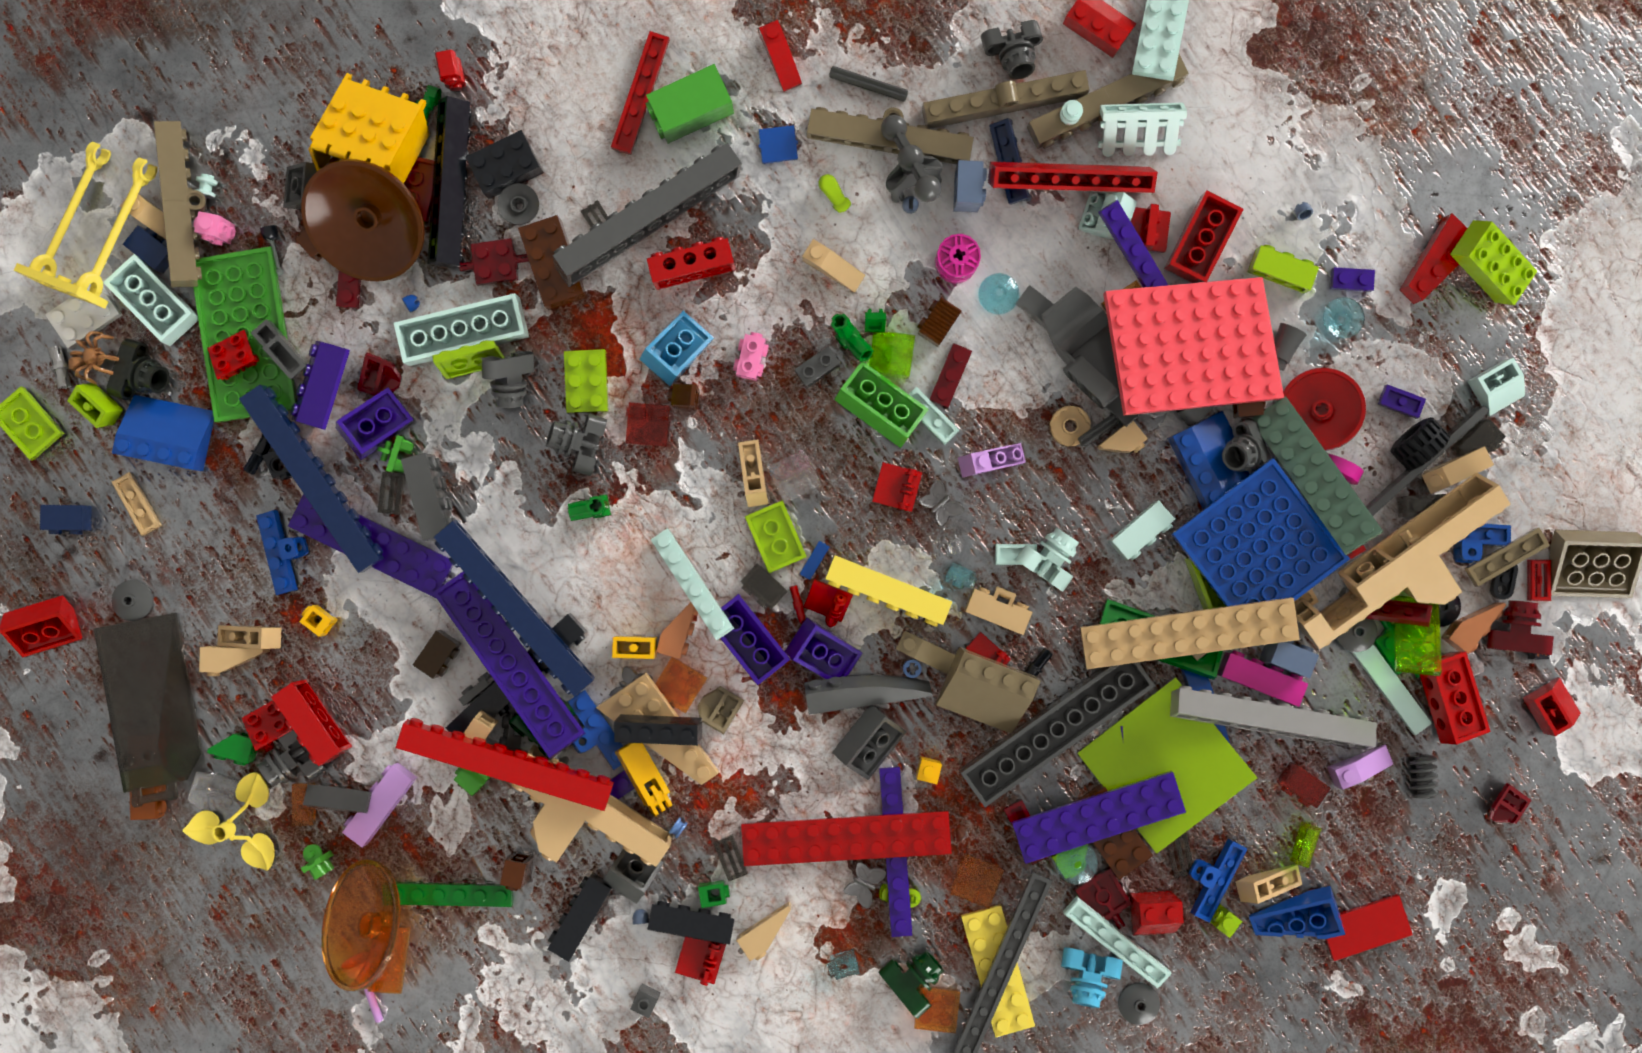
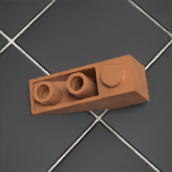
M691 602L662 631L656 653L681 659L682 655H687L689 643H686L688 635L692 636L694 631L693 617L694 615L698 616V612Z
M1495 602L1455 620L1441 638L1459 652L1466 651L1467 654L1472 653L1477 649L1478 642L1482 636L1490 632L1492 623L1503 615V609L1507 604Z

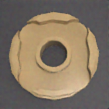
M1064 406L1052 415L1049 423L1050 433L1059 444L1066 447L1076 446L1080 444L1078 438L1091 429V420L1082 408ZM1071 420L1075 423L1076 428L1073 432L1066 430V421Z

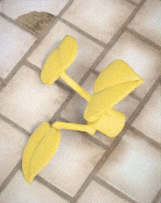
M253 772L243 777L236 787V798L241 802H245V804L231 818L219 824V817L215 813L204 810L192 818L183 829V832L195 841L208 845L223 842L228 838L231 841L247 840L241 847L243 860L253 867L267 871L271 868L275 857V849L271 839L263 833H257L252 838L250 836H235L236 826L232 823L248 805L258 808L268 801L269 788L260 773Z

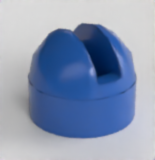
M407 295L402 298L410 313L415 311L420 305V301H415L417 299L415 295Z

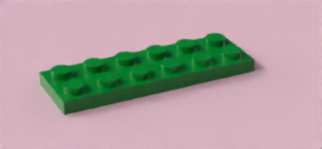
M1107 599L1099 624L1155 617V615ZM1223 651L1206 653L1198 661L1192 655L1159 659L1158 661L1214 680L1217 678Z

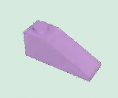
M1382 745L1327 766L1334 786L1343 790L1369 779L1393 765L1386 745Z

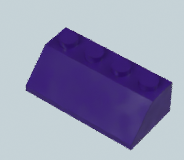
M316 341L315 344L311 345L309 350L311 358L309 364H306L307 367L303 369V376L305 377L303 384L300 383L297 388L296 395L298 400L296 404L292 405L290 415H292L291 420L326 430L350 350L321 341Z
M739 594L721 607L734 629L720 639L757 685L790 660Z

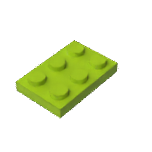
M486 340L477 345H466L456 350L442 351L439 354L432 355L434 364L446 379L482 371V358L490 356L504 358L494 340Z
M606 350L564 351L566 413L609 412Z
M20 386L0 404V427L29 460H35L65 434L25 387Z
M783 500L744 516L768 573L807 557Z

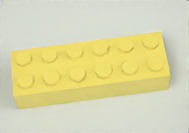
M835 555L825 578L829 580L828 584L839 589L841 585L848 587L847 592L857 596L863 593L868 595L867 600L877 604L881 600L887 603L885 607L897 612L901 608L906 610L905 615L918 619L919 616L924 617L925 623L935 627L938 626V623L944 625L952 604L950 600Z

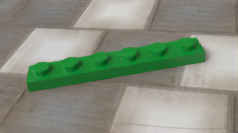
M387 883V905L512 907L513 891L505 889V886L500 884Z

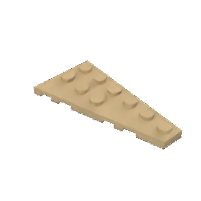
M647 672L596 707L613 721L620 714L679 717ZM646 744L701 785L719 773V770L700 744L698 746Z

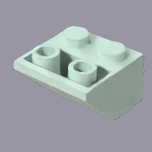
M1090 191L1078 229L1105 239L1114 240L1098 212L1113 201L1118 200L1131 221L1137 201L1124 192Z
M1514 358L1501 361L1467 381L1481 406H1485L1489 410L1487 413L1488 417L1525 396L1524 375Z

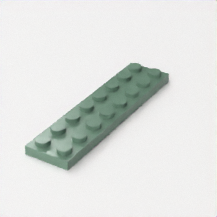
M1286 396L1264 411V415L1252 418L1257 422L1264 441L1345 555H1348L1383 533L1382 528Z

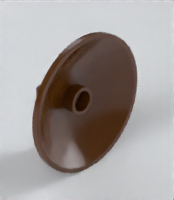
M332 157L308 181L301 202L303 224L313 246L333 267L351 277L377 282L390 280L402 275L416 262L424 244V222L413 195L396 176L386 169L367 161L357 159L342 160Z

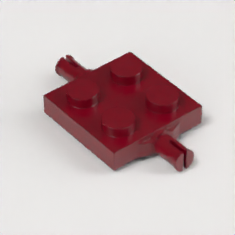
M509 238L471 244V262L460 263L459 268L461 272L473 270L476 285L481 286L518 280V263L529 262L527 254H516L513 239Z
M1085 864V867L1081 869L1087 879L1075 887L1074 890L1082 901L1106 920L1112 919L1117 929H1121V926L1124 927L1125 923L1119 914L1125 908L1132 905L1131 901L1110 867L1094 874L1089 864Z

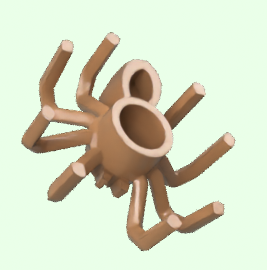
M90 331L85 336L86 342L76 340V344L85 350L83 352L71 351L69 353L72 357L68 360V368L75 372L77 378L87 380L96 385L97 382L88 377V372L93 368L99 372L113 375V371L98 366H101L105 359L119 361V358L105 355L101 348H98L97 341L99 339L113 340V336L103 335V332ZM91 335H98V336L94 337V339H93V344H94V347H93V345H92V343H91L89 337H90ZM87 368V369L84 371V376L81 375V374H79V372H80L81 370Z

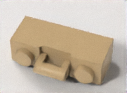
M979 586L978 590L972 589L964 612L1024 635L1033 612L1029 611V606L1020 602H1017L1016 605L1013 604L1016 597L1015 593L998 586L993 596L989 595L990 590ZM1000 596L1009 601L1005 604L997 601V597Z

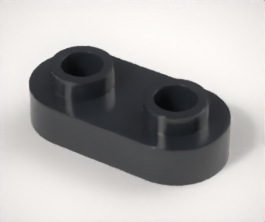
M1518 565L1492 578L1490 592L1494 598L1505 600L1513 595ZM1499 586H1502L1501 593L1498 591Z

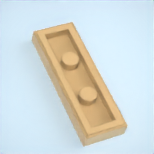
M128 472L112 481L115 490L141 536H145L162 526L133 472Z

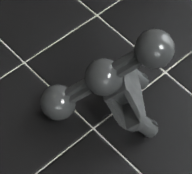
M889 115L881 124V132L887 140L895 142L899 149L898 165L892 170L886 180V188L891 192L892 201L899 203V197L903 201V191L912 186H915V194L921 201L932 202L936 200L941 193L940 183L942 179L940 173L943 168L942 163L932 156H925L918 146L910 144L905 136L907 132L906 121L899 115Z

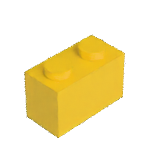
M613 637L612 658H657V637Z

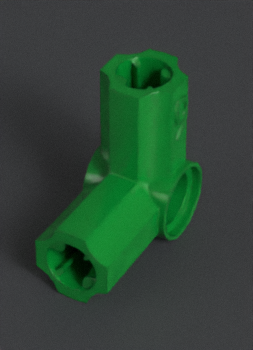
M845 314L834 315L831 318V327L836 333L834 336L836 340L860 362L869 360L874 352L873 348L862 338L860 332Z
M608 495L590 497L589 500L568 504V513L571 521L610 516Z

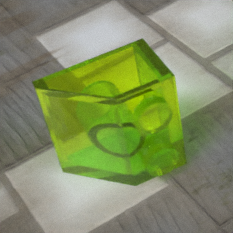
M896 332L873 333L872 348L874 352L870 358L869 366L883 376L909 379L916 335Z

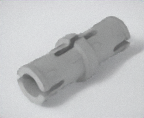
M57 346L47 348L52 364L50 368L51 372H54L57 388L67 389L72 387L67 371L69 368L68 364L65 363L62 347L58 346L57 348Z

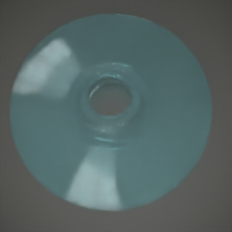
M992 274L985 278L979 287V301L988 312L1005 314L1016 306L1015 303L1019 299L1018 285L1013 278L1006 274ZM1001 289L1003 295L998 296L996 290Z
M1347 297L1334 299L1326 306L1323 313V323L1326 330L1334 337L1342 339L1353 337L1359 333L1365 321L1361 305ZM1339 316H1342L1344 318L1343 323L1339 322Z
M1087 844L1057 854V872L1068 883H1086L1097 871V856ZM1080 861L1082 863L1081 867L1075 868V862Z

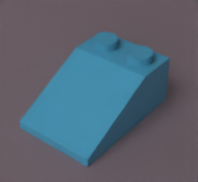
M682 311L644 349L639 360L671 386L711 343L714 337L685 311Z

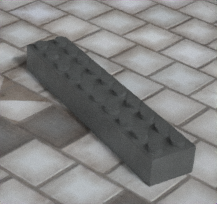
M728 143L723 146L721 144L717 145L711 150V154L706 157L704 155L700 156L694 161L692 166L689 168L683 167L672 179H664L658 188L647 190L638 201H630L625 205L624 210L619 213L617 211L613 212L607 217L608 220L602 224L596 223L585 235H577L568 246L565 247L563 245L554 251L555 254L552 255L555 269L568 287L574 285L737 179L742 162Z
M1139 662L1102 667L1019 726L1012 734H1008L960 768L959 772L983 806L987 807L1154 688L1155 684Z

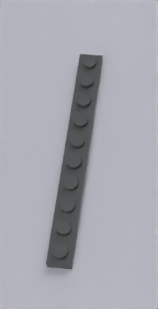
M1034 871L1031 872L953 1053H978L1051 886V879Z

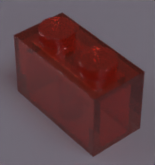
M1289 762L1277 780V783L1282 786L1280 790L1289 796H1292V794L1299 797L1298 802L1307 808L1310 805L1318 808L1331 789L1325 783L1292 762Z

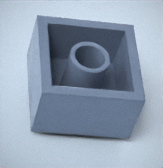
M958 160L954 178L953 212L978 213L980 206H983L986 200V189H983L987 178V168H983L984 161Z
M1294 641L1264 646L1259 660L1289 673L1311 678L1319 657L1318 654L1313 653V648L1296 643L1293 645Z

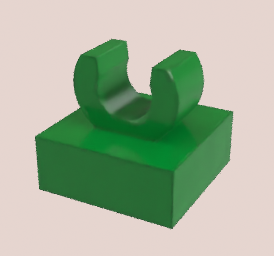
M868 309L865 312V332H885L886 313H883L882 309H879V313Z

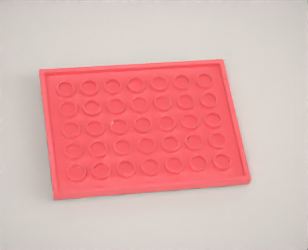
M1263 277L1110 290L1103 293L1123 416L1280 400L1284 398Z

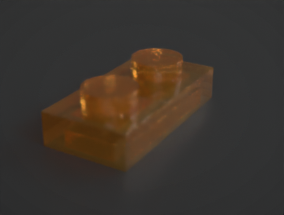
M315 783L292 784V826L315 825V808L303 805L307 785H315Z

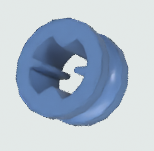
M909 659L904 662L903 672L907 677L915 678L920 675L922 667L917 660ZM910 663L918 666V669L914 671L915 674H910V671L907 672L906 670L907 667H910Z
M679 817L668 833L675 834L677 839L688 823H683Z

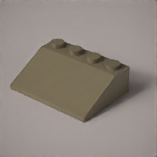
M1555 530L1550 545L1549 560H1551V596L1633 598L1642 568V536L1638 532Z
M959 647L936 705L1012 734L1033 701L1041 681L1034 675Z

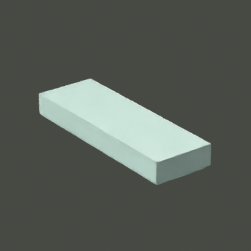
M917 386L909 393L910 396L929 409L921 422L944 445L960 431Z

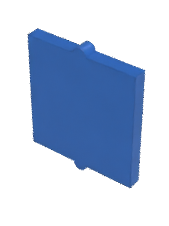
M794 125L759 129V149H761L763 164L798 160L796 146L798 140L795 137Z

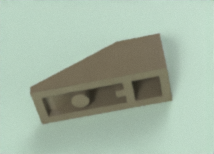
M906 630L896 647V650L948 674L955 658V654Z

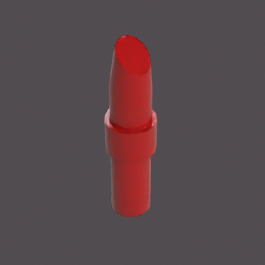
M794 585L789 588L793 599V607L799 623L802 625L806 619L803 609L804 605L800 598L798 586Z

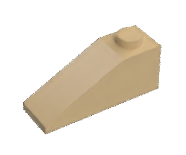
M138 194L129 214L166 240L163 211L143 195Z
M814 239L802 256L803 262L854 293L865 277V274Z
M759 440L739 442L740 461L748 507L768 504Z
M1483 446L1424 471L1422 477L1430 494L1494 466V463L1486 447Z
M218 625L217 646L252 649L281 648V627Z
M224 646L200 647L199 672H207V676H220L221 672L232 670L270 652V649Z
M1298 864L1249 875L1236 881L1240 902L1256 904L1303 885Z
M787 902L737 935L736 941L749 961L753 959L759 960L767 954L766 951L791 910L790 902Z

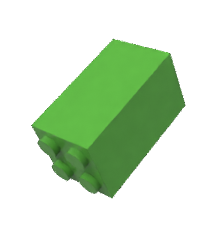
M715 64L646 95L648 102L645 103L652 121L657 120L654 122L661 139H666L667 144L734 114L732 100Z

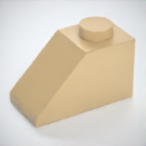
M1133 421L1127 427L1124 425L1100 443L1097 448L1104 451L1122 453L1134 451L1137 453L1145 446L1143 442L1148 438Z

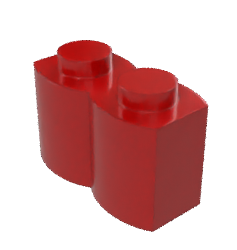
M453 50L436 52L435 58L440 81L450 91L462 90V87L466 86L461 59L457 57L456 52Z

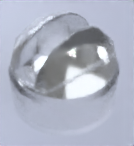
M958 539L950 540L946 546L948 553L959 555L963 551V543ZM953 542H954V543L957 545V547L960 549L958 552H957V551L955 550V548L951 545Z

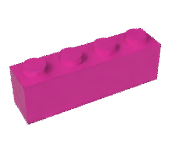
M1235 650L1232 653L1225 652L1218 669V676L1300 707L1308 683L1302 681L1303 677L1293 673L1290 676L1283 674V669L1273 665L1271 668L1263 666V661L1252 658L1251 661L1244 658L1245 654Z

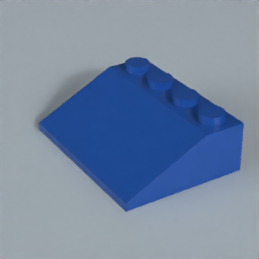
M134 395L116 432L112 454L203 471L214 424L213 411Z
M1223 411L1167 438L1203 510L1250 475L1249 471L1231 470L1223 462V450L1227 443L1234 438L1233 430Z

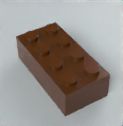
M555 215L519 227L518 230L544 307L551 310L587 298L582 280L568 287L554 267L552 256L555 254L554 251L560 246L565 245L566 247L569 245L562 220L559 216Z
M1100 783L1076 801L1107 792L1108 790ZM1135 829L1092 842L1119 880L1153 857V854Z

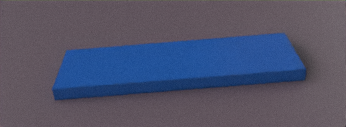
M819 541L800 575L811 580L830 547Z

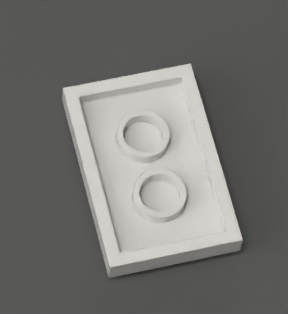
M104 286L100 297L109 301L106 309L72 296L45 314L68 349L72 350L78 346L76 340L85 341V336L90 331L99 332L122 316V313Z

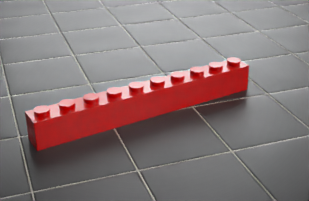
M417 718L407 719L403 723L395 747L604 812L614 784L607 776L598 775L596 777L590 775V772L587 770L577 769L576 771L570 769L567 764L560 762L553 764L548 762L547 758L527 756L528 753L525 751L515 750L514 752L508 750L505 745L498 743L491 745L486 743L485 739L479 737L468 738L459 731H445L444 727L432 724V726L423 724V721Z

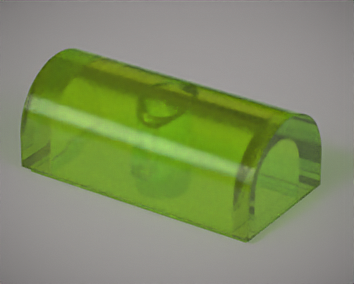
M1304 821L1301 822L1290 861L1310 868L1321 827Z

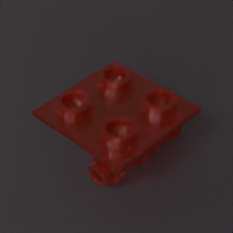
M629 402V407L626 411V416H628L626 443L667 447L670 406Z

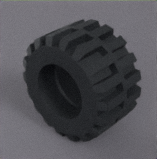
M1433 417L1426 418L1407 430L1393 444L1390 452L1408 471L1414 470L1435 457L1446 446L1450 435Z

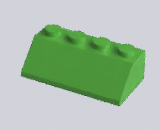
M861 362L834 399L900 448L929 410L865 362Z

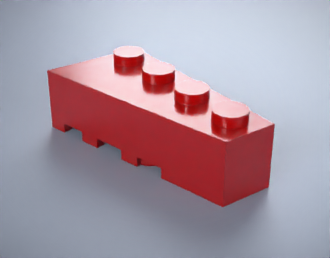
M1453 213L1441 219L1438 228L1432 234L1429 243L1420 254L1417 263L1411 269L1399 289L1413 304L1423 301L1459 265L1450 254L1468 228Z

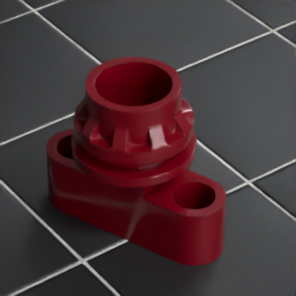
M1509 600L1508 607L1503 613V616H1507V620H1502V623L1511 624L1510 632L1490 630L1487 634L1486 648L1552 655L1554 636L1531 634L1532 626L1541 627L1542 625L1537 623V619L1541 620L1542 616L1538 610V603Z

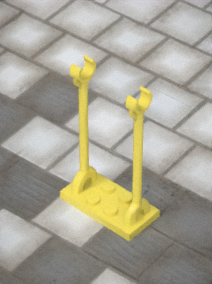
M91 142L86 148V169L46 253L35 257L29 267L17 263L13 271L46 287L106 309L109 301L100 297L103 290V281L100 274L140 189L155 178L157 166L148 164L147 171L143 175L142 170L147 160L140 157L135 160L132 166L133 185L92 272L84 273L76 283L71 284L72 280L61 275L55 278L57 264L53 258L94 172L101 169L111 156V151L103 148L99 158L96 159L95 154L100 144Z

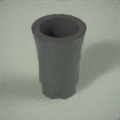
M1280 323L1274 340L1279 370L1282 371L1285 370L1297 348L1307 336L1302 330L1285 323Z

